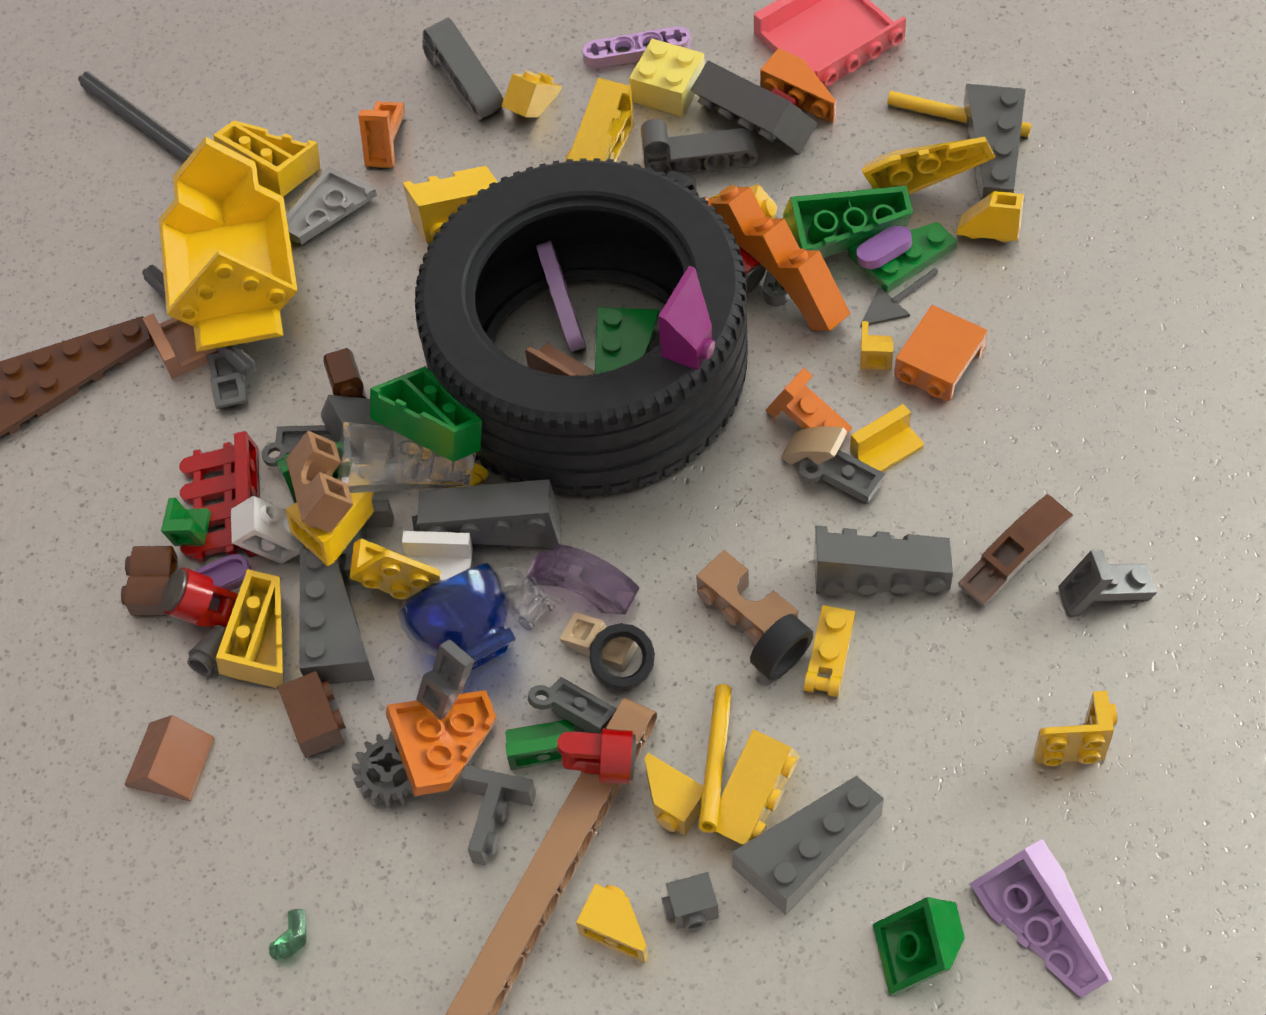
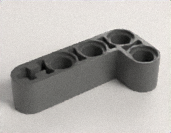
M447 17L424 29L422 48L427 60L433 67L441 65L473 115L478 120H482L503 109L501 107L504 100L502 94L454 22Z
M650 119L641 125L645 168H653V171L656 173L661 171L667 175L670 171H676L691 175L741 169L755 165L759 159L754 132L747 128L668 137L667 126L663 120Z

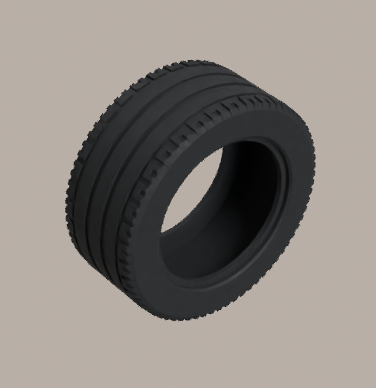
M580 158V161L566 159V162L561 163L558 160L553 161V164L549 165L543 163L539 164V167L536 168L528 167L523 172L516 171L513 173V176H505L501 178L500 182L489 184V188H482L478 191V195L469 197L465 205L461 204L457 208V212L452 213L448 217L449 221L444 222L440 226L441 231L435 233L433 236L434 242H430L427 247L428 253H424L422 258L423 264H420L419 275L416 279L415 312L417 329L427 368L454 399L474 412L482 420L481 449L471 454L475 460H480L482 466L491 468V471L496 475L502 474L503 479L507 481L511 479L514 482L549 479L555 495L568 493L569 496L574 497L576 494L589 497L590 494L597 493V496H603V493L606 492L617 494L618 490L624 489L626 492L630 491L631 487L638 486L641 488L649 481L654 483L661 476H669L670 472L674 469L676 471L680 470L682 464L685 462L689 464L693 461L695 455L699 456L703 453L704 447H709L713 443V438L720 435L721 428L726 427L729 417H732L735 406L738 405L747 370V282L740 249L736 244L734 235L731 234L728 224H724V218L720 214L717 215L716 209L712 205L708 206V201L704 197L700 198L698 192L694 189L689 190L688 185L685 183L679 184L676 178H668L661 171L656 173L650 167L641 168V165L636 163L629 165L626 161L618 163L614 162L613 159L601 161L600 158H594L593 161H587V158ZM551 240L566 283L594 279L622 282L650 293L664 304L667 303L688 266L695 268L712 324V340L715 341V348L711 357L708 360L704 359L698 370L661 357V345L659 343L641 358L615 370L584 376H565L544 373L524 366L504 354L493 342L500 327L515 309L534 295L549 289L536 245Z

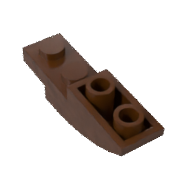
M1046 494L981 555V559L958 582V586L984 608L1026 563L1029 564L1069 522L1073 514L1052 496Z

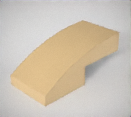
M829 426L812 427L793 433L781 458L792 465L808 457L818 465L835 457L848 431L841 427Z
M574 612L559 639L561 643L590 658L591 645L597 634L604 630L606 625L604 620ZM625 637L612 639L602 651L603 664L625 671L638 647L637 643Z

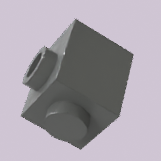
M708 872L666 883L667 896L662 897L661 900L666 918H674L677 930L681 928L686 930L699 929L706 925L707 921L719 918L718 903Z

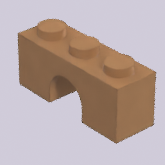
M307 431L288 455L286 461L302 522L313 529L319 528L331 533L353 506L347 483L331 477L341 463L336 443Z
M725 550L696 575L697 594L700 599L707 605L713 604L718 608L729 624L733 626L738 625L743 629L748 639L754 645L783 616L793 614L798 618V610L774 590L759 601L744 599L740 594L749 586V570Z

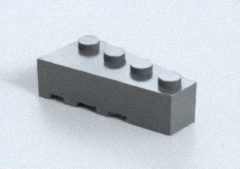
M966 83L964 110L967 116V128L970 139L985 137L995 154V159L975 167L980 201L993 191L1014 193L1026 89Z
M301 549L299 669L302 675L305 676L317 671L321 683L328 680L329 684L375 680L338 559L332 565L327 566L309 549Z

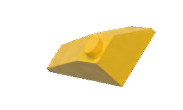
M979 137L894 150L866 162L862 167V173L873 189L907 186L910 195L995 159V154L986 138Z

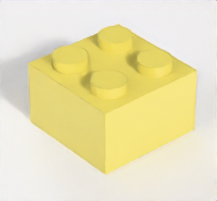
M651 39L629 77L632 103L684 117L696 95L690 90L705 66L704 53Z

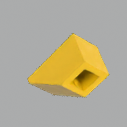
M524 71V74H512L501 107L523 117L538 118L559 94L562 86L553 82L554 77L542 72L535 74Z
M993 191L961 214L956 235L966 236L971 239L980 237L991 238L1000 242L1018 241L1022 223L1024 194Z

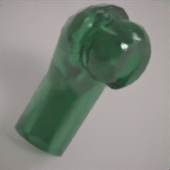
M293 909L288 911V930L269 945V954L274 960H287L305 946L307 941L305 910Z

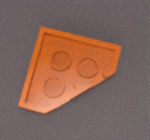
M486 690L460 694L451 710L442 720L436 717L418 700L387 705L385 714L414 796L449 791L465 765L468 764L486 738L496 720V714Z

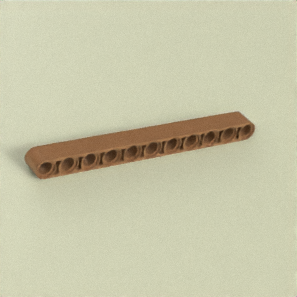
M624 698L606 729L633 730V734H636V761L654 728L657 712ZM581 772L445 1015H497L623 784L599 783V775Z

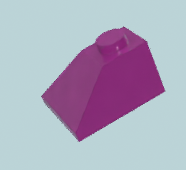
M688 266L658 316L661 357L698 370L704 359L708 360L711 357L715 348V341L712 340V324L696 270Z

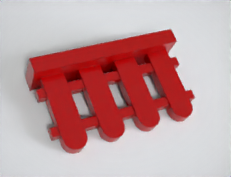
M246 431L234 433V446L231 442L223 443L222 449L203 453L200 449L194 450L193 456L184 458L179 464L180 471L186 477H193L192 483L185 484L180 489L179 494L183 501L187 504H193L194 509H209L211 512L209 527L225 524L224 530L207 533L204 546H180V551L188 559H194L197 563L204 562L205 556L225 551L228 555L237 554L236 549L242 548L232 543L231 509L252 496L260 498L258 446ZM224 470V475L204 479V474ZM224 497V502L204 507V501ZM242 548L249 557L258 556V554Z

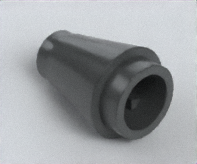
M215 625L189 651L187 663L192 670L204 676H209L212 672L218 670L216 656L226 630L225 627Z

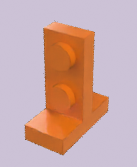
M376 101L373 110H360L358 117L365 167L393 168L395 164L393 141L405 114L404 103Z
M804 367L765 410L774 419L783 411L802 429L822 426L841 427L848 431V434L853 428L806 386L813 375Z

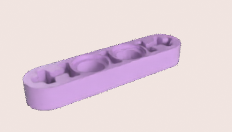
M676 26L592 40L583 46V60L586 66L593 69L639 62L646 50L644 44L650 42L651 39L666 41V43L690 49V32L684 27ZM619 47L630 48V50L625 53H620L616 51V49H618Z
M550 240L536 245L571 352L586 348L553 244Z

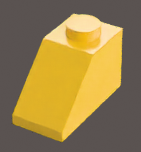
M647 753L644 758L646 775L657 822L670 832L677 830L686 835L700 815L703 785Z
M595 883L576 921L579 934L646 963L648 958L647 946L626 893L613 885L603 887Z

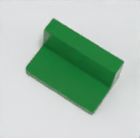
M561 720L506 730L507 743H505L510 770L561 762L562 755L557 750L558 737L565 732H575L574 724L568 720Z

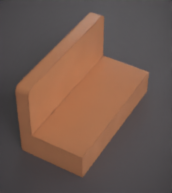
M545 343L539 351L532 346H528L525 350L528 367L534 370L565 376L592 375L595 371L548 343Z

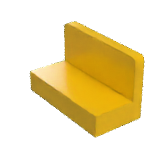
M902 404L851 434L850 453L854 458L881 472H885L922 450L924 442L910 428L911 412Z

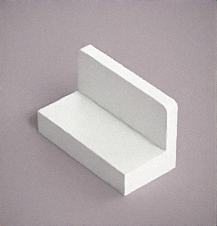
M403 531L402 545L405 557L441 571L440 579L434 583H469L473 555L470 533Z

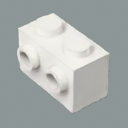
M255 496L246 499L231 509L233 544L280 564L299 555L300 550L304 549V544L290 533L285 509Z

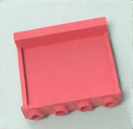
M776 0L754 13V35L774 53L780 48L804 59L825 87L834 84L836 80L849 72H854L859 66L871 59L877 58L882 52L898 45L905 39L906 18L903 16L894 22L870 0Z

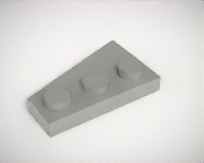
M328 166L286 214L290 239L301 245L377 197L375 188Z

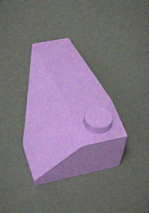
M1043 839L1025 848L970 883L990 917L999 925L1001 923L1006 925L1018 936L1017 941L1025 948L1030 947L1045 961V966L1080 998L1112 980L1067 878Z

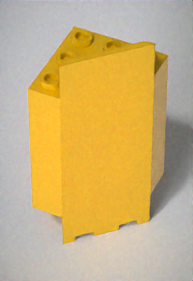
M205 137L173 175L175 199L159 218L167 315L194 327L196 352L283 336L280 310L298 291L284 198L259 185L256 162Z

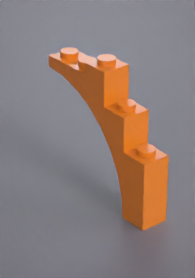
M731 185L719 193L720 197L712 199L704 197L708 201V206L712 205L716 209L717 215L720 214L724 218V224H728L731 234L736 239V244L764 266L785 289L811 330L831 331L851 314L820 251L800 249L785 218L771 219L770 217H765L751 187Z

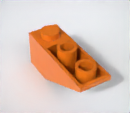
M778 48L760 69V87L770 92L777 88L796 100V107L810 112L818 118L834 123L836 119V100L804 59Z

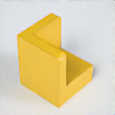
M862 321L860 369L892 370V336L868 335L869 321Z

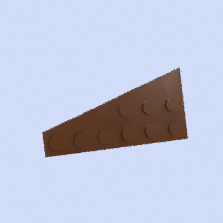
M144 316L0 361V437L7 432L12 435L20 430L19 425L33 416L39 418L80 392L79 387L90 380L96 382L104 377V371L116 364L123 365L153 346L149 332L142 319Z

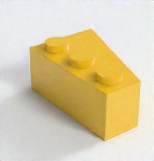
M602 78L597 79L572 149L568 151L566 159L580 161V158H587V161H593L594 158H600L601 161L613 159L616 162L634 127L631 86Z
M234 120L213 135L215 142L256 162L259 185L282 197L320 169L318 142L309 140L306 144L293 140L292 135L284 133L282 137L268 134L265 128Z
M487 166L453 172V177L443 179L431 176L428 177V182L413 184L412 181L402 182L411 220L426 244L434 241L433 236L436 232L441 231L440 226L444 222H448V217L452 213H456L457 208L461 204L465 205L469 197H475L478 195L479 190L489 188V184L493 182L498 183Z
M247 569L216 656L219 675L277 689V686L284 684L280 577Z
M753 729L721 795L717 829L714 832L741 845L764 833L767 828L765 822L770 812L774 811L782 797V790L794 772L801 756L791 746Z

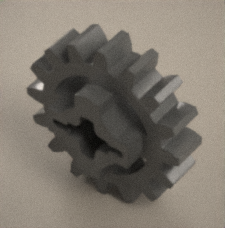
M392 731L389 734V738L385 740L380 734H377V743L373 745L366 741L364 745L367 751L365 753L356 752L355 754L359 763L352 765V770L357 775L353 778L357 788H361L360 792L364 799L371 796L375 806L382 800H385L387 808L392 807L393 800H399L400 804L404 806L406 805L405 796L410 795L415 799L418 796H414ZM369 779H373V782H380L382 788L374 785Z

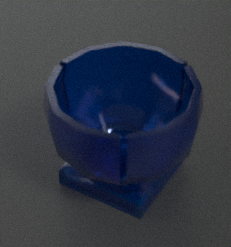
M489 563L469 568L444 580L407 603L397 614L404 632L418 649L437 657L440 645L450 639L475 660L471 671L512 650L516 641L510 627L505 629L509 605L505 586L500 575Z

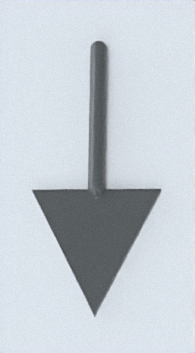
M934 268L893 298L879 287L863 321H869L868 325L909 317L910 314L897 302L938 273V269Z

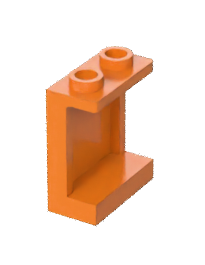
M931 305L897 355L894 376L905 384L914 385L927 391L933 397L950 401L954 394L955 385L974 356L980 357L984 351L988 330Z

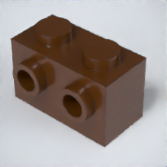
M317 671L277 686L297 742L305 758L344 743L340 730L345 729L346 726L339 709L332 711L329 702L335 700L328 680L321 683Z

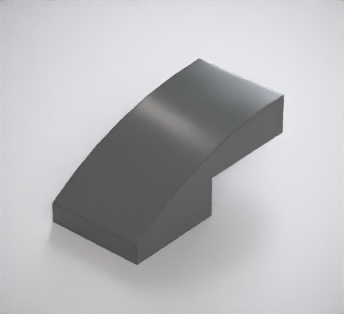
M220 352L207 355L216 409L246 403L247 394L244 375Z
M450 639L444 642L439 647L433 669L422 677L416 699L442 720L460 695L475 660Z

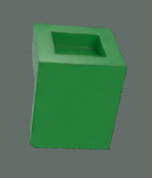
M168 498L161 532L174 546H204L211 512L207 508L185 509L177 498Z

